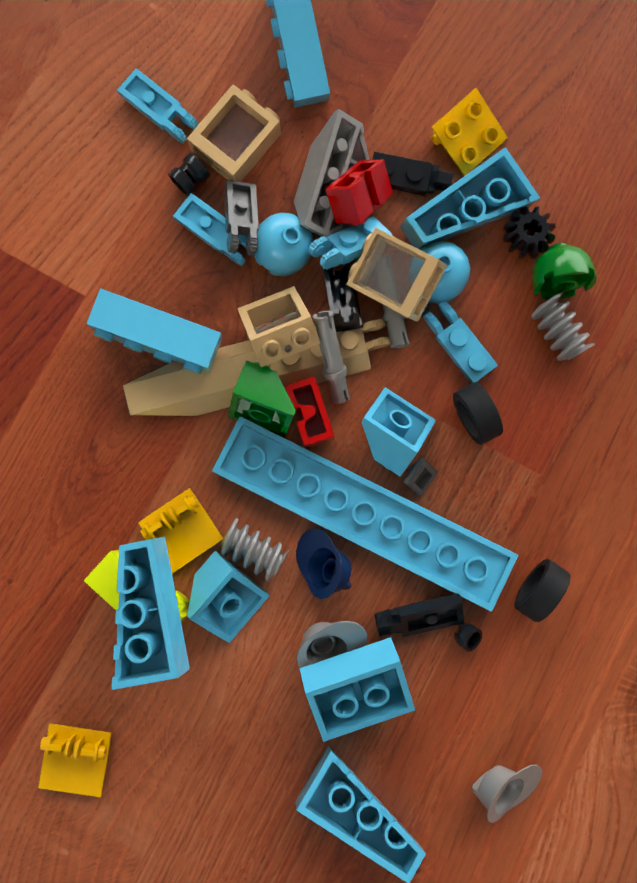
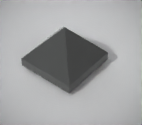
M420 458L406 469L404 483L420 497L438 472L424 458Z

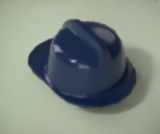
M315 528L306 531L298 542L296 560L312 594L319 599H324L331 596L334 592L350 589L352 585L350 582L352 566L346 554L336 549L330 537L323 530Z

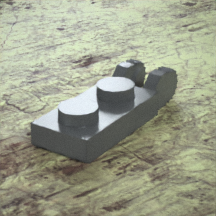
M226 179L224 200L228 252L236 253L239 246L238 235L247 236L246 254L255 256L257 250V231L259 230L256 184Z

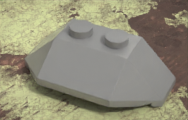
M340 109L335 110L311 144L294 198L300 226L325 237L350 226V224L335 222L325 189L359 160H369L367 145L363 137V123Z

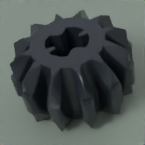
M527 206L523 207L520 213L513 212L509 217L510 221L506 222L503 227L504 231L507 232L503 237V242L512 243L508 249L509 252H514L516 249L519 250V259L524 258L527 253L531 259H535L539 252L543 254L549 250L548 244H552L555 240V235L551 232L556 228V223H547L550 213L541 216L539 214V206L535 207L532 213ZM528 230L532 231L530 236L526 234Z

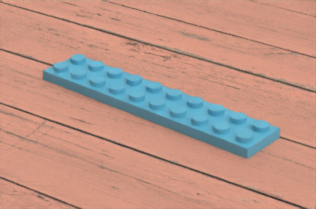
M241 416L236 422L212 469V472L455 594L459 593L461 597L491 612L519 556Z

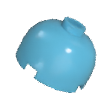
M277 213L269 216L259 225V230L257 231V250L254 257L260 266L263 265L269 270V273L275 276H290L296 274L308 263L311 257L308 249L314 241V237L310 230L300 226L298 216L291 213Z
M440 240L420 249L448 265L429 302L440 304L444 300L451 302L460 295L468 284L471 270L469 259L462 248L452 242ZM415 257L412 259L409 271L411 287L424 262Z

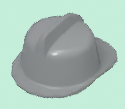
M351 621L315 623L308 627L303 634L302 645L296 656L297 664L302 668L364 647L367 643V632L363 626Z
M537 764L529 765L515 772L504 766L497 765L485 772L473 784L472 791L488 810L487 821L491 823L498 821L507 811L529 797L541 780L542 768Z

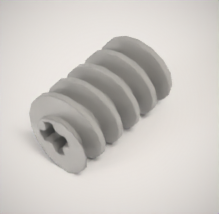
M562 292L538 306L532 313L531 318L533 320L543 318L537 327L539 330L549 328L544 339H555L550 349L552 351L562 349L561 353L557 356V360L568 359L569 361L593 347L595 343L584 344L590 335L588 332L577 333L583 324L582 322L571 323V320L576 316V312H564L570 303L569 301L558 302L559 298L563 295Z
M235 518L222 540L221 555L227 556L233 551V562L236 563L244 557L243 568L247 569L255 563L254 574L258 575L265 569V580H271L277 574L291 548L282 554V543L278 542L271 548L270 536H267L260 542L259 530L250 536L248 535L249 525L246 524L239 530L237 528L239 519Z

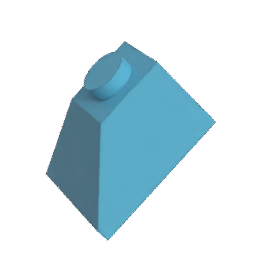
M385 387L361 423L374 460L382 464L386 469L401 476L418 453L436 420Z
M214 551L194 575L187 617L230 643L270 595L234 563L217 551Z

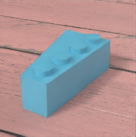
M265 0L267 7L271 6L273 18L270 19L273 37L278 38L280 49L277 50L280 69L286 70L288 79L283 81L287 100H293L294 108L329 101L330 89L311 0Z
M505 147L406 217L400 228L413 247L420 250L430 243L450 239L509 216L515 211L519 212L525 206L529 208L540 199V196Z
M101 288L86 323L94 331L93 335L100 339L122 343L124 347L139 353L142 350L152 353L154 358L171 364L172 360L184 364V369L196 374H201L202 370L210 373L223 339L221 332Z
M165 536L119 545L117 579L119 605L115 615V624L118 625L117 643L114 645L113 660H116L115 676L112 677V690L179 678L190 667Z
M328 745L295 801L296 810L406 883H410L426 855L425 851Z

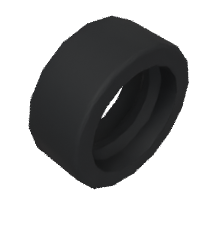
M474 382L453 393V402L457 414L466 431L477 444L482 445L502 435L503 423L493 400L483 386L478 382Z
M543 560L531 571L520 587L514 602L515 609L532 621L541 622L560 603L570 584L571 575L552 560Z

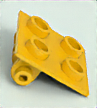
M474 88L431 127L433 134L430 136L431 141L436 146L440 143L444 146L463 176L470 173L508 138L477 88Z
M190 488L138 522L142 528L140 532L146 540L165 536L172 574L223 540L222 535Z
M50 723L47 737H43L40 744V750H44V757L38 788L101 798L112 732Z

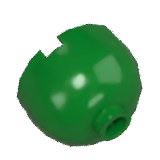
M557 243L550 246L549 250L545 251L535 261L532 269L534 294L537 296L538 293H541L542 299L547 300L562 292L563 295L559 299L575 296L576 289L584 286V290L587 291L597 281L596 270L591 257L583 249L567 245L566 243Z

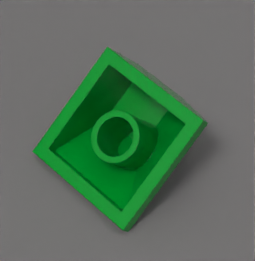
M246 360L232 394L228 417L238 421L241 416L285 438L296 410L277 372L271 370L267 365L261 367L259 362L252 363Z

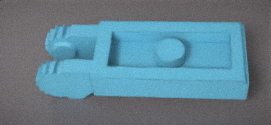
M137 68L117 89L119 96L163 131L166 130L181 144L186 141L187 137L180 128H177L172 123L176 116L193 130L199 124L189 112L182 108L180 102Z
M190 193L173 215L174 220L220 254L224 253L230 260L242 266L246 261L243 256L237 251L236 253L228 252V233H226L225 217ZM238 235L239 243L246 248L247 236Z
M372 216L361 225L350 226L328 237L322 236L316 239L309 246L308 252L315 258L321 255L320 265L328 270L331 267L333 268L340 264L344 265L360 258L363 252V243L367 236L372 234L375 227L391 236L393 234L377 218Z
M444 300L438 304L442 315L451 324L444 330L435 315L430 312L423 318L436 335L435 339L470 383L477 382L496 368L498 364L465 322L458 318L454 309Z

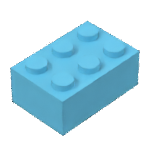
M391 637L300 668L304 691L323 742L415 711L401 661Z

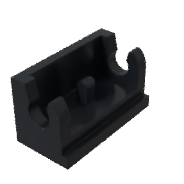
M349 263L344 264L343 269L340 271H334L332 267L328 270L323 268L328 309L333 312L336 332L363 328L357 291L346 285L349 280Z

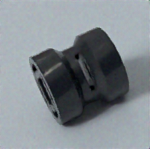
M189 153L183 159V164L180 167H174L168 173V176L182 193L189 196L190 193L195 191V186L199 182L203 183L210 177V173L197 157Z

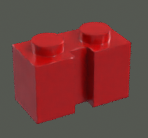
M384 159L359 160L325 189L335 222L350 224L351 226H358L366 222L367 217L374 210L381 208L383 203L393 194Z
M315 376L286 385L285 389L296 410L295 414L301 412L303 420L297 422V426L305 449L334 440L335 436Z

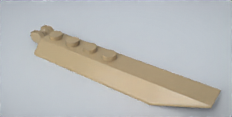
M383 319L368 321L363 324V328L336 332L342 363L347 367L348 373L346 376L371 370L368 352L391 344L389 337H380L367 343L364 339V333L377 331L386 326ZM247 340L219 348L210 373L202 370L201 374H196L184 369V364L174 361L123 385L130 415L199 416L229 408L233 391L246 360L252 363L259 362L251 341ZM319 344L267 365L271 370L277 372L284 388L286 385L314 376L317 384L327 381L323 377L322 371L325 367ZM286 346L284 350H290L291 346Z

